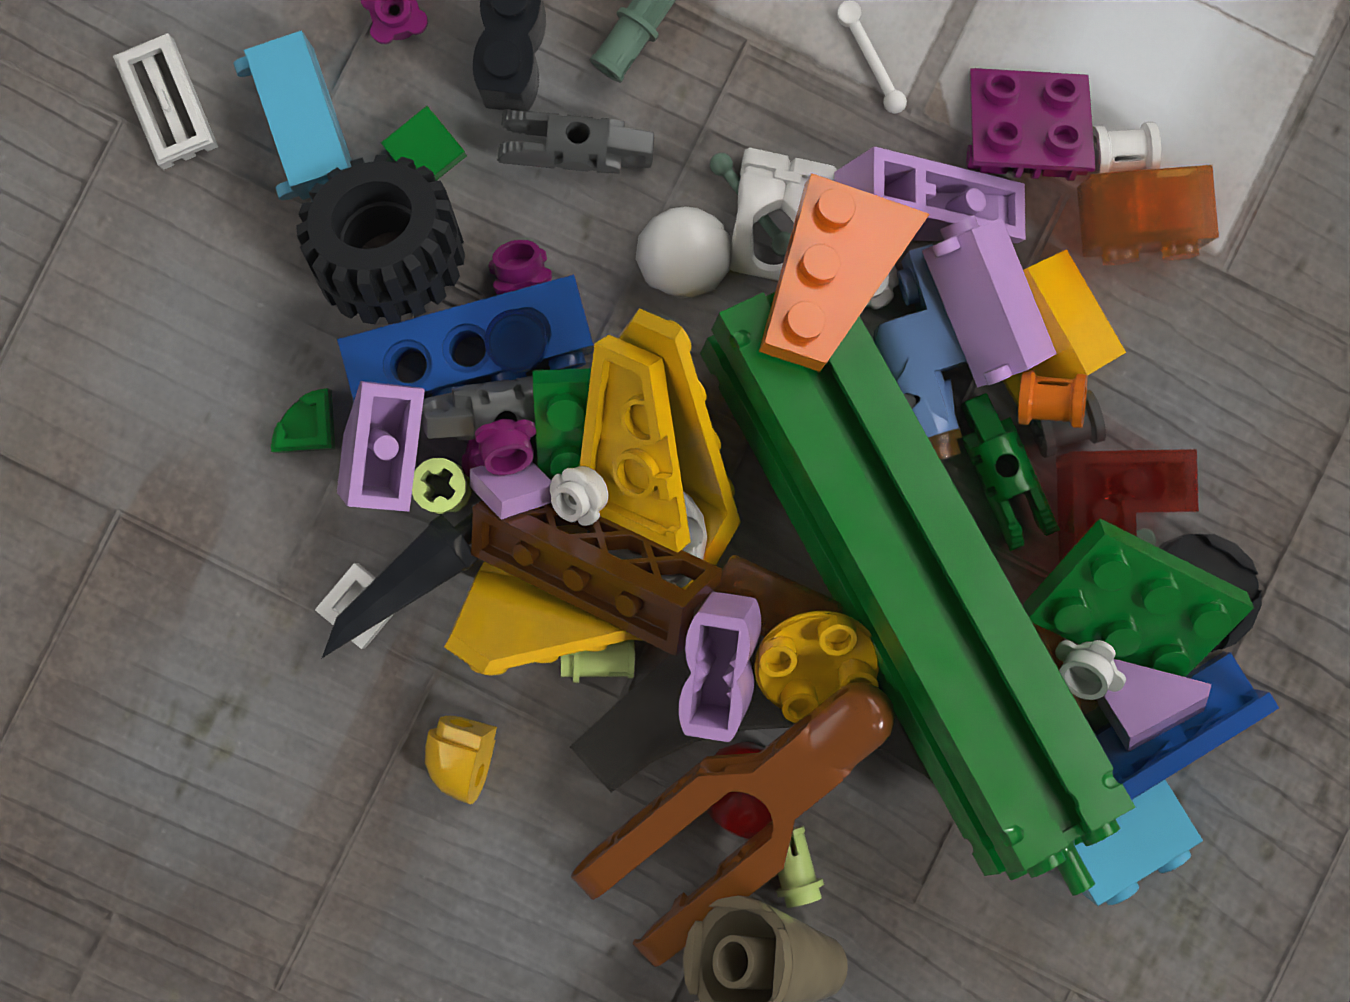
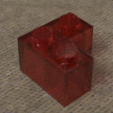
M1197 449L1071 451L1056 456L1058 526L1060 528V531H1058L1059 563L1099 518L1137 537L1136 515L1199 512Z

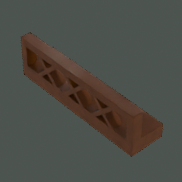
M483 500L473 506L471 555L674 656H677L686 646V637L693 620L694 609L721 582L722 568L683 550L678 553L601 516L593 524L582 526L578 521L568 522L561 518L554 510L552 503L541 506L540 509H532L504 519H500ZM578 525L589 530L590 533L568 534L557 529V526ZM629 549L641 555L642 558L620 559L610 554L608 550ZM682 574L694 581L686 589H683L662 579L661 575Z

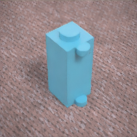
M301 30L245 49L246 56L235 60L233 63L237 76H253L288 180L275 187L279 200H289L298 196L302 200L311 198L309 191L316 183L324 185L328 182L327 174L337 167L341 171L352 167L350 163L352 159L313 46Z

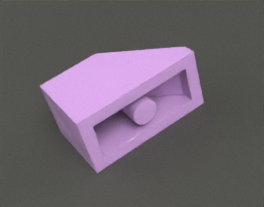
M360 381L343 435L337 494L347 506L409 512L424 388Z

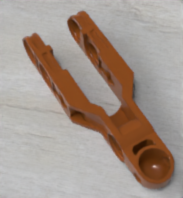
M852 682L842 686L761 752L706 756L592 850L574 869L571 878L590 899L594 900L618 883L728 792H743L761 800L768 808L772 822L720 862L716 874L693 893L687 896L683 892L675 898L671 910L654 923L641 939L633 940V945L652 966L662 965L685 947L688 933L694 922L703 921L706 915L714 908L709 905L721 898L733 896L749 897L784 869L795 820L838 786L859 762L881 746L891 735L895 718L891 700L877 686L865 682Z

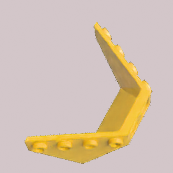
M639 308L618 339L663 357L683 492L693 499L704 516L708 538L703 560L716 566L741 521L733 498L735 489L726 474L719 451L721 449V442L717 433L712 428L705 401L707 395L703 385L698 380L690 354L692 348L691 341L683 327L675 321L666 320ZM578 525L557 526V529L568 534L588 532L587 529ZM484 561L473 579L444 648L467 663L469 668L477 673L500 675L505 673L508 668L533 662L551 663L556 661L559 656L580 651H602L610 644L642 639ZM691 580L682 588L686 589L694 580Z

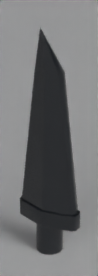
M473 512L454 527L442 514L433 519L429 526L336 617L322 658L460 572L468 570L475 565L479 558L471 555V547L469 546L472 544Z

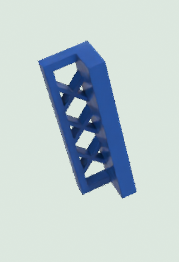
M1223 651L1186 676V678L1212 684L1205 709L1198 715L1127 752L1110 723L1094 732L1114 768L1112 773L1115 780L1123 784L1131 800L1279 709L1270 692L1253 689L1231 652Z

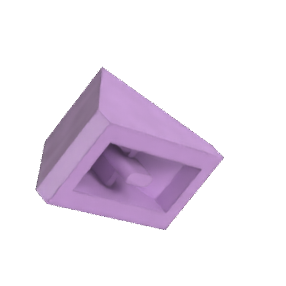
M1114 659L1117 670L1125 675L1126 682L1120 691L1112 692L1107 690L1103 697L1095 699L1127 752L1203 712L1212 684Z

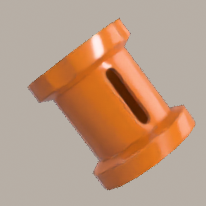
M1032 369L1024 371L1019 392V424L1029 425L1032 419L1070 422L1073 428H1083L1087 397V374H1077L1074 379L1036 376Z

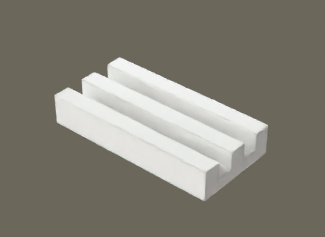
M168 33L113 56L159 167L164 170L174 166L173 162L183 158L186 161L196 157L195 153L205 149L208 152L218 148L176 43ZM163 52L197 134L196 136L188 137L155 57L158 53ZM141 60L176 141V144L172 146H166L133 66L134 63Z

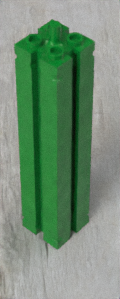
M762 292L719 312L711 328L714 335L706 339L700 355L709 372L717 377L719 381L718 388L841 614L854 618L870 631L872 635L870 638L878 659L879 673L877 680L884 693L891 700L900 723L961 835L971 843L973 847L972 855L983 875H997L1005 871L1009 880L1017 879L1026 874L1034 878L1057 867L1072 896L1092 888L1096 883L1075 846L1083 842L1087 847L1113 835L1121 829L1116 818L1136 807L1123 784L1115 780L1112 773L1114 768L862 319L860 316L857 318L828 362L819 372L759 352L775 292L767 296Z

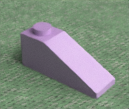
M872 147L834 173V181L929 213V216L912 239L913 241H944L940 229L975 215L979 226L1002 217L1012 243H1020L1026 240L1025 183L878 147Z

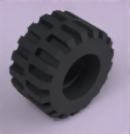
M376 155L373 162L367 163L364 162L363 157L350 161L352 167L343 171L338 167L327 174L328 182L324 185L316 183L309 191L312 202L302 203L298 213L302 223L296 225L297 238L301 244L300 249L325 299L331 306L337 305L340 313L352 319L359 314L363 323L374 325L379 317H385L388 324L401 323V315L412 312L414 318L426 313L424 306L432 301L438 305L447 297L444 287L456 285L460 277L457 266L464 265L465 252L462 246L464 241L448 194L441 180L436 181L434 173L424 165L416 169L412 159L400 157L396 162H391L389 155ZM393 231L403 232L399 237L386 245L371 249H361L369 240L380 234Z

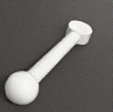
M844 1L839 6L837 12L839 23L845 27H850L885 94L883 101L885 109L893 114L902 112L907 105L906 96L901 91L895 90L860 23L861 7L855 1Z

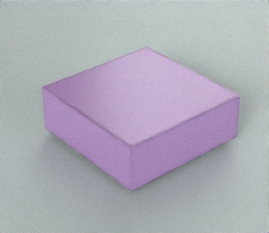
M533 462L522 471L511 475L492 474L486 470L485 466L470 469V487L500 519L552 503L550 494L551 480Z

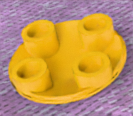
M812 611L790 617L775 626L759 645L754 663L758 686L766 698L781 708L784 717L793 723L798 722L812 712L842 686L852 682H865L878 687L877 676L879 667L875 648L870 638L872 635L859 621L837 612Z

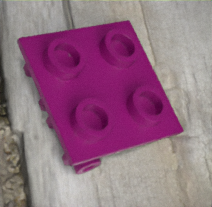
M970 68L972 145L967 147L966 169H977V172L984 174H1007L1008 168L1012 167L1013 178H1021L1024 168H1030L1031 179H1039L1042 171V176L1062 177L1066 178L1067 181H1074L1077 175L1086 176L1088 172H1095L1089 75Z

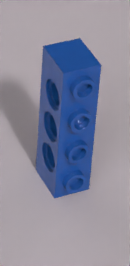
M574 274L337 339L353 401L355 400L360 381L424 388L425 399L451 393L452 389L465 385L527 377V371L549 366L550 370L576 369L586 365L585 355L593 354L594 343ZM509 316H526L541 324L545 329V348L541 358L536 364L524 370H511L503 367L495 360L490 349V337L493 329L501 320ZM469 337H477L484 340L486 352L481 362L472 367H463L457 364L455 351L462 340ZM410 353L423 354L426 358L427 367L422 378L413 383L401 382L397 372L401 359Z

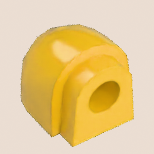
M442 716L439 718L437 728L430 729L427 735L425 765L430 779L441 792L467 804H473L477 800L488 774L496 741L494 740L497 730L496 726L457 716Z

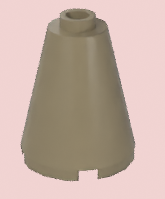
M733 896L716 900L709 905L714 908L706 915L703 921H695L688 933L683 954L684 979L689 994L697 995L700 1002H818L836 994L842 988L847 977V957L839 942L752 897Z

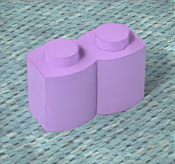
M712 591L692 620L688 629L685 646L686 660L691 674L683 686L679 700V720L685 735L723 742H730L735 736L750 705L754 691V674L749 659L757 646L761 632V613L756 598Z

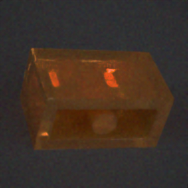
M1212 165L1090 174L1077 187L1083 258L1102 256L1103 265H1121L1139 261V253L1162 251V260H1183L1199 256V248L1219 238Z

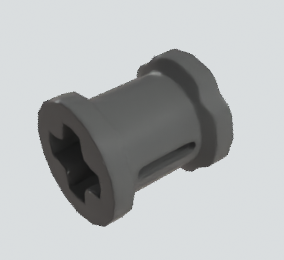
M1090 389L1087 390L1083 428H1073L1070 422L1032 419L1030 422L1035 443L1044 458L1056 455V449L1088 439L1095 444L1105 441L1106 438L1104 417L1098 400Z

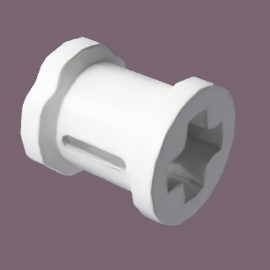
M1144 122L1140 129L1107 131L1103 125L1093 126L1096 169L1095 172H1090L1092 179L1095 181L1104 180L1109 173L1141 171L1145 177H1153L1158 174L1161 164L1162 147L1159 128L1155 122Z

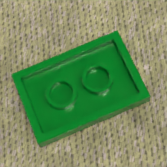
M1100 518L1023 603V607L1032 623L1080 645L1084 642H1093L1095 640L1104 641L1114 648L1116 652L1114 659L1186 677L1254 609L1248 592Z

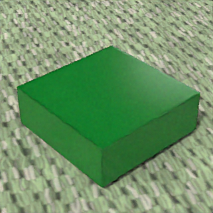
M428 106L424 107L381 142L395 162L400 157L412 159L416 169L423 165L434 173L436 181L467 157L463 148Z

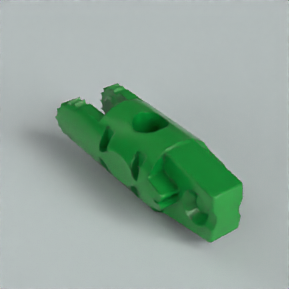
M987 393L963 402L961 410L971 433L961 437V440L1009 550H1015L1025 544L1022 528L1008 500L1022 494L1027 499L1037 527L1041 529L1044 535L1048 536L1060 531L1011 417L1000 421ZM996 460H1004L1009 463L1012 470L1011 477H1002L998 474L995 468Z

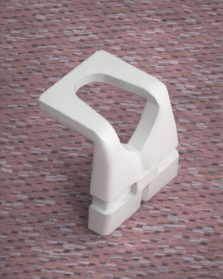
M754 148L745 149L738 187V211L731 242L732 257L730 270L778 281L783 263L770 265L761 262L755 257L753 252V224L762 216L779 209L783 210L795 222L804 185L811 173L834 181V173L837 169L832 165L795 158L790 163L789 157L786 155Z

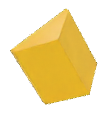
M1067 249L1023 270L1057 353L1031 368L1036 376L1074 379L1077 374H1087L1088 376L1126 353ZM1023 372L1002 380L1017 407Z

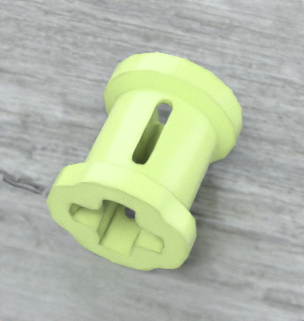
M432 458L424 461L415 469L412 495L422 508L437 514L458 512L468 504L472 495L470 478L464 474L462 466L445 458ZM451 472L453 476L449 481V485L455 490L454 495L450 499L439 496L433 501L431 497L434 495L435 489L429 484L431 477L436 474L445 478Z

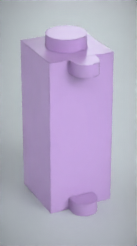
M975 215L940 229L944 241L922 250V253L977 388L987 384H995L1012 375L1029 370L1056 355V350L1002 217L979 226Z

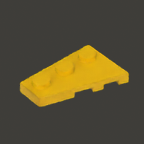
M607 335L594 344L580 466H586L595 470L606 483L608 502L599 511L601 517L678 553L691 543L663 357L614 336Z

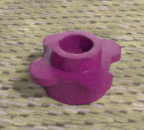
M361 0L363 8L369 11L373 24L370 28V34L380 44H389L393 40H404L412 35H419L428 26V17L425 12L420 10L417 0ZM392 6H398L400 12L393 16L389 14V9Z
M514 240L498 247L488 265L490 273L496 275L497 278L493 283L494 291L500 295L551 281L552 272L544 267V262L547 260L545 250L529 240Z
M502 419L479 427L475 431V439L479 443V448L473 452L474 462L477 465L485 466L488 472L495 475H511L522 471L533 460L534 450L530 444V438L536 434L535 424L525 419L517 422L510 419Z

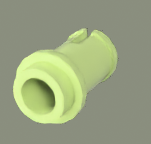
M634 640L610 644L602 651H580L561 656V677H573V683H579V677L634 678Z
M804 826L793 828L784 869L778 873L782 888L776 890L777 896L784 897L787 908L809 904L822 899L819 887H822L824 882L822 878H816L804 834Z

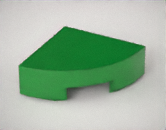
M324 388L311 391L299 398L286 411L274 429L271 452L289 453L335 449L332 390Z

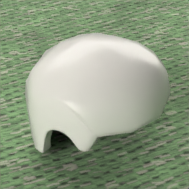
M693 207L670 208L653 217L640 233L635 259L649 286L678 298H693L715 290L729 272L732 257L731 239L729 233L724 230V224L713 215Z

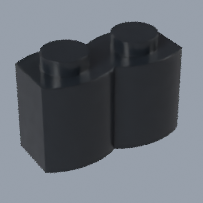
M480 0V14L485 30L479 37L474 50L473 75L485 108L529 111L535 101L539 87V69L535 53L540 47L545 34L546 12L543 0Z

